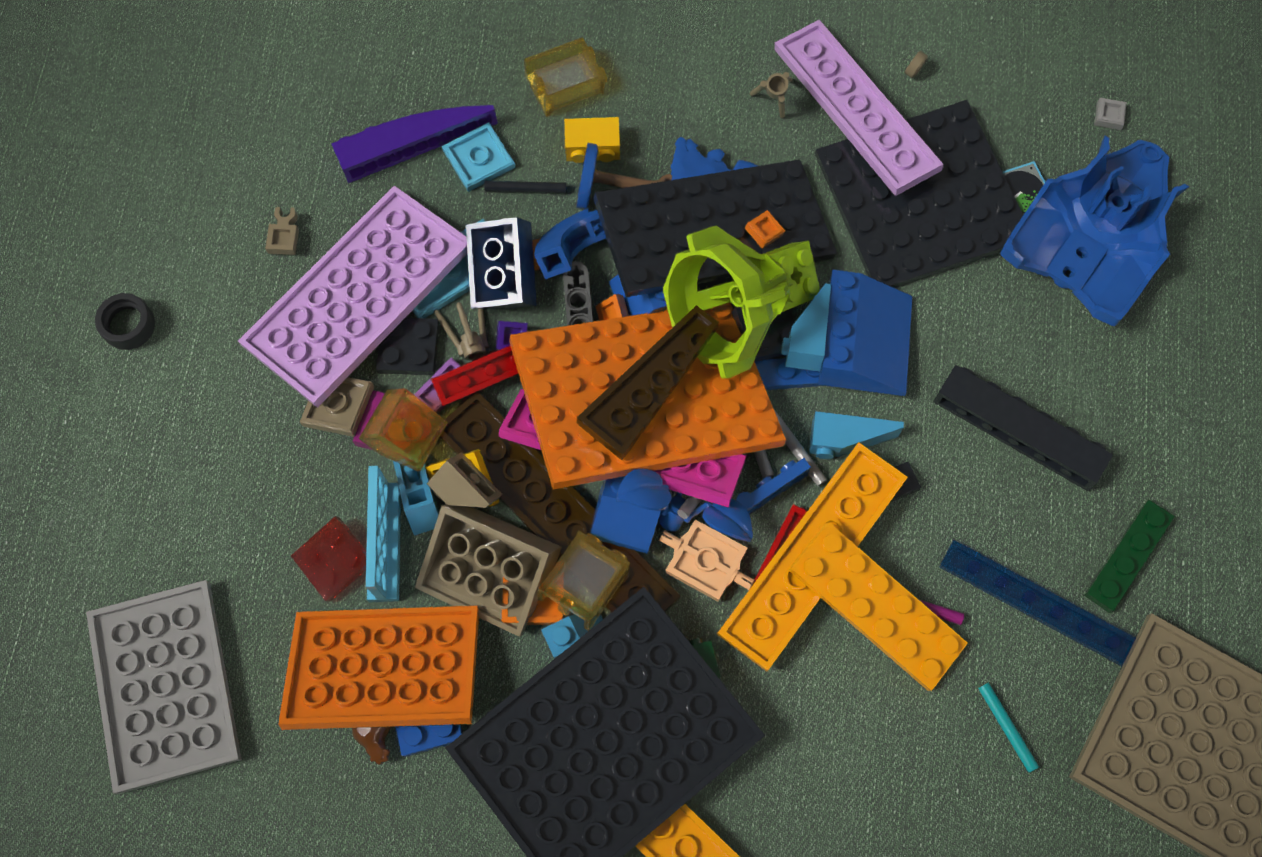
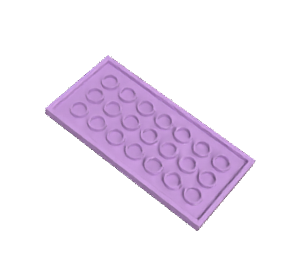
M393 186L238 342L318 408L467 255L466 236L396 186Z

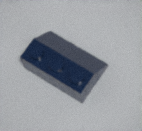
M514 217L466 224L471 309H517L537 306L531 222Z

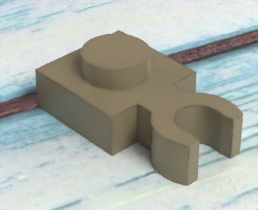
M276 207L274 216L277 224H269L265 249L268 254L296 255L299 229L294 224L298 219L297 212L294 207H291L290 214L287 217H282L283 212L281 208Z

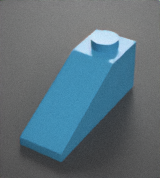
M825 283L793 324L789 338H783L781 355H786L785 367L820 372L825 355L831 284Z
M815 411L812 420L809 454H816V457L820 459H832L851 453L858 442L867 448L897 438L904 428V422Z
M416 444L407 455H392L404 512L414 536L433 530L439 515L434 491L427 485L430 478L425 468L426 464L420 444Z

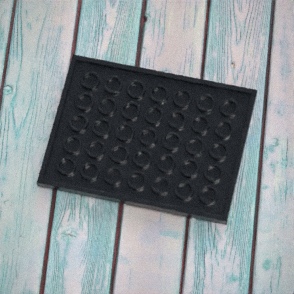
M643 587L446 746L445 749L527 857H622L761 740L765 734L650 593Z

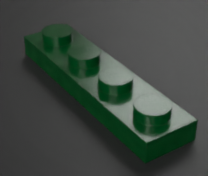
M1148 499L1083 596L1108 613L1113 612L1175 516Z

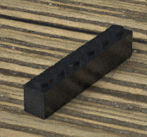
M954 366L933 403L1086 491H1089L1098 483L1113 456L1112 453L1106 451L1102 444L1094 441L1090 442L1080 436L1079 432L1074 428L1062 426L1055 422L1049 414L1034 410L1027 406L1023 399L1004 393L998 385L983 381L976 377L972 370L965 367Z

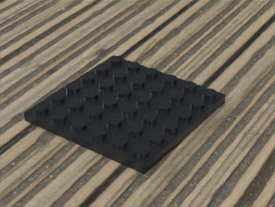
M968 100L906 119L909 125L943 163V168L941 172L897 196L892 193L849 139L816 149V159L868 277L897 288L1000 253L1012 231L1022 218L1023 213Z

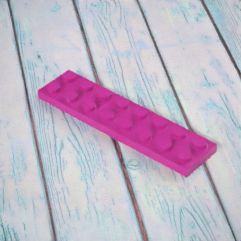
M521 388L499 429V437L541 450L525 393ZM742 454L655 470V472L661 476L663 485L669 486V490L729 507L746 456Z

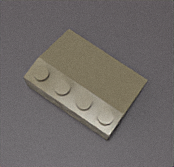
M445 504L441 506L415 588L452 606L478 605L480 619L521 637L543 590L553 574L562 547L476 508ZM503 588L509 591L508 604L502 603ZM508 608V617H516L519 623L502 622V609Z

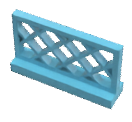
M369 466L367 601H399L401 494L398 483H388L378 466Z

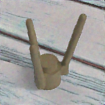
M788 72L772 74L767 81H761L760 85L750 92V96H754L765 89L769 97L778 100L780 118H784V96L788 90V83H792L793 78L789 76Z
M460 302L456 304L465 334L461 336V342L440 311H434L440 324L457 348L459 357L464 356L465 360L471 361L481 358L487 353L486 349L489 348V344L486 338L484 309H478L480 335H478L476 331L471 332L462 304Z

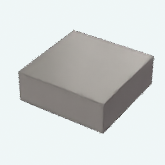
M1099 98L1096 105L1094 125L1121 130L1124 126L1127 102Z

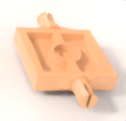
M696 519L689 531L681 538L664 530L663 535L659 539L660 542L674 549V555L666 569V573L719 602L725 589L733 582L749 591L755 580L739 571L740 562L748 548Z

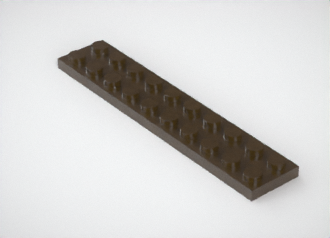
M478 391L434 429L435 433L456 454L480 450L493 485L503 494L499 499L534 535L562 547L558 557L559 561L564 563L565 567L610 613L643 587H645L664 612L669 610L680 599V595L637 551L589 538L596 510L572 486L553 490L544 458L534 448L499 437V429L505 418Z

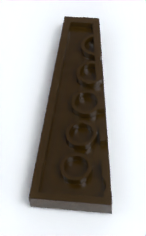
M696 305L577 417V424L618 458L623 460L718 329L719 322Z

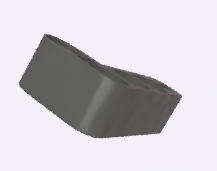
M572 262V270L563 273L567 326L593 322L588 269L581 262ZM578 277L580 287L574 288V278ZM575 302L585 303V305L580 308H575L572 306Z

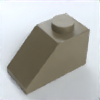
M462 452L448 459L427 483L439 499L451 506L486 508L503 495Z

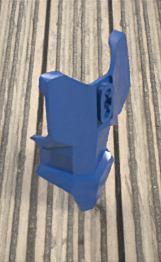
M1105 135L1098 155L1086 168L1059 176L1056 179L1046 180L1007 239L1000 254L1016 269H1023L1046 277H1052L1058 287L1071 289L1072 293L1088 309L1092 317L1111 326H1116L1170 255L1167 249L1165 215L1173 200L1188 189L1189 186L1183 184L1174 187L1168 193L1169 156L1158 145L1138 140L1125 148L1107 154L1110 150V138ZM1070 270L1071 273L1069 274V276H1065L1064 274L1066 273V271Z

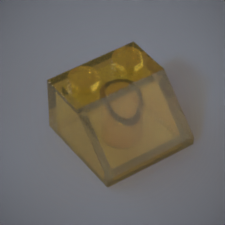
M406 388L387 390L358 439L378 454L416 471H421L448 422Z

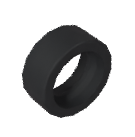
M130 293L116 294L103 301L96 311L94 320L96 330L106 342L122 350L140 347L149 340L155 328L153 312L140 297ZM135 308L140 312V322L134 330L124 335H115L111 332V321L121 310Z

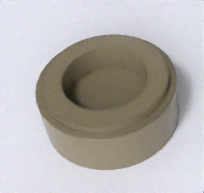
M920 50L904 73L910 78H914L926 63L928 55Z

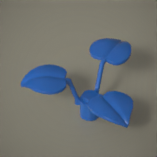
M634 469L624 477L619 486L616 497L617 502L630 503L647 510H661L659 523L668 531L679 530L684 521L689 523L694 516L703 511L702 517L704 521L716 531L747 542H751L753 538L750 515L747 509L734 499H731L729 507L705 502L693 510L687 519H683L677 513L686 501L682 497V493L677 492L676 496L671 498L669 486L663 485L661 476L655 471Z

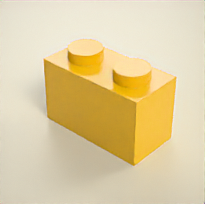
M619 117L564 119L566 161L583 163L588 142L598 145L597 160L602 162L620 160Z

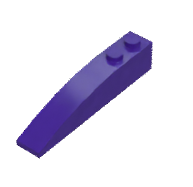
M493 105L438 109L405 116L377 126H370L362 132L342 137L337 142L331 144L348 183H351L441 147L488 122L491 126L498 124Z

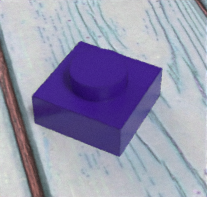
M498 321L496 349L509 346L511 334L527 332L528 323Z

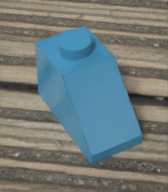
M599 609L568 616L541 629L554 659L601 622L603 618Z

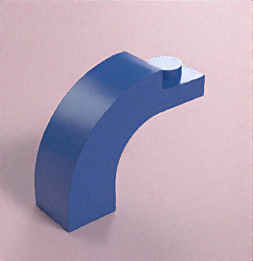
M589 208L582 210L556 224L538 241L534 256L545 279L572 270L573 258L582 249L606 239L598 211L590 212Z

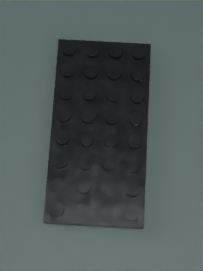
M800 159L595 192L593 198L626 297L663 291V286L676 254L689 250L687 235L712 226H718L759 254L790 243L809 241L814 262L834 259L837 254ZM768 210L786 231L783 236L762 249L746 231L745 226L748 222ZM708 257L699 271L697 284L733 277L721 264Z

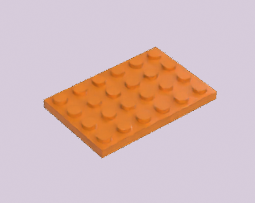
M478 605L296 612L278 722L281 730L472 724L479 624Z

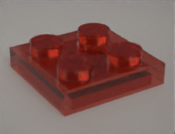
M336 516L291 555L322 598L328 602L332 601L366 570V550L344 522Z

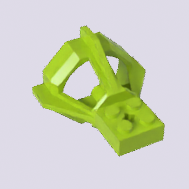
M718 226L708 227L687 235L689 250L676 254L663 286V293L672 328L696 305L702 310L730 302L736 307H741L746 331L736 343L727 341L715 332L697 357L703 364H717L722 379L731 378L751 369L769 326L777 315L813 300L820 291L809 241L790 243L759 254ZM708 257L721 264L734 279L727 283L697 291L699 271Z

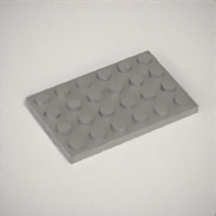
M204 580L86 612L113 794L125 793L242 760L209 581Z

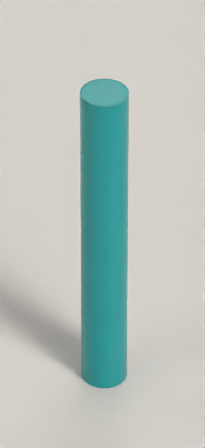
M989 682L979 687L978 690L1028 773L1039 768L1038 763Z

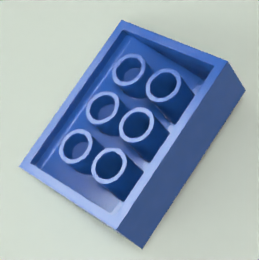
M832 270L829 281L831 291L825 355L819 372L818 385L905 396L907 389L912 296L861 273Z

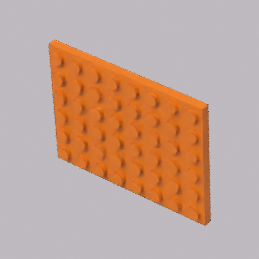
M731 302L703 310L719 322L716 333L727 341L736 343L742 334L733 318ZM668 310L652 314L645 313L511 334L509 339L553 490L623 477L634 469L655 471L783 447L786 438L755 362H753L751 369L731 378L722 379L717 364H703L696 358L626 457L621 460L577 424V417L672 329Z

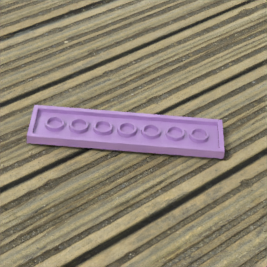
M820 20L775 42V51L895 196L942 171L943 163Z

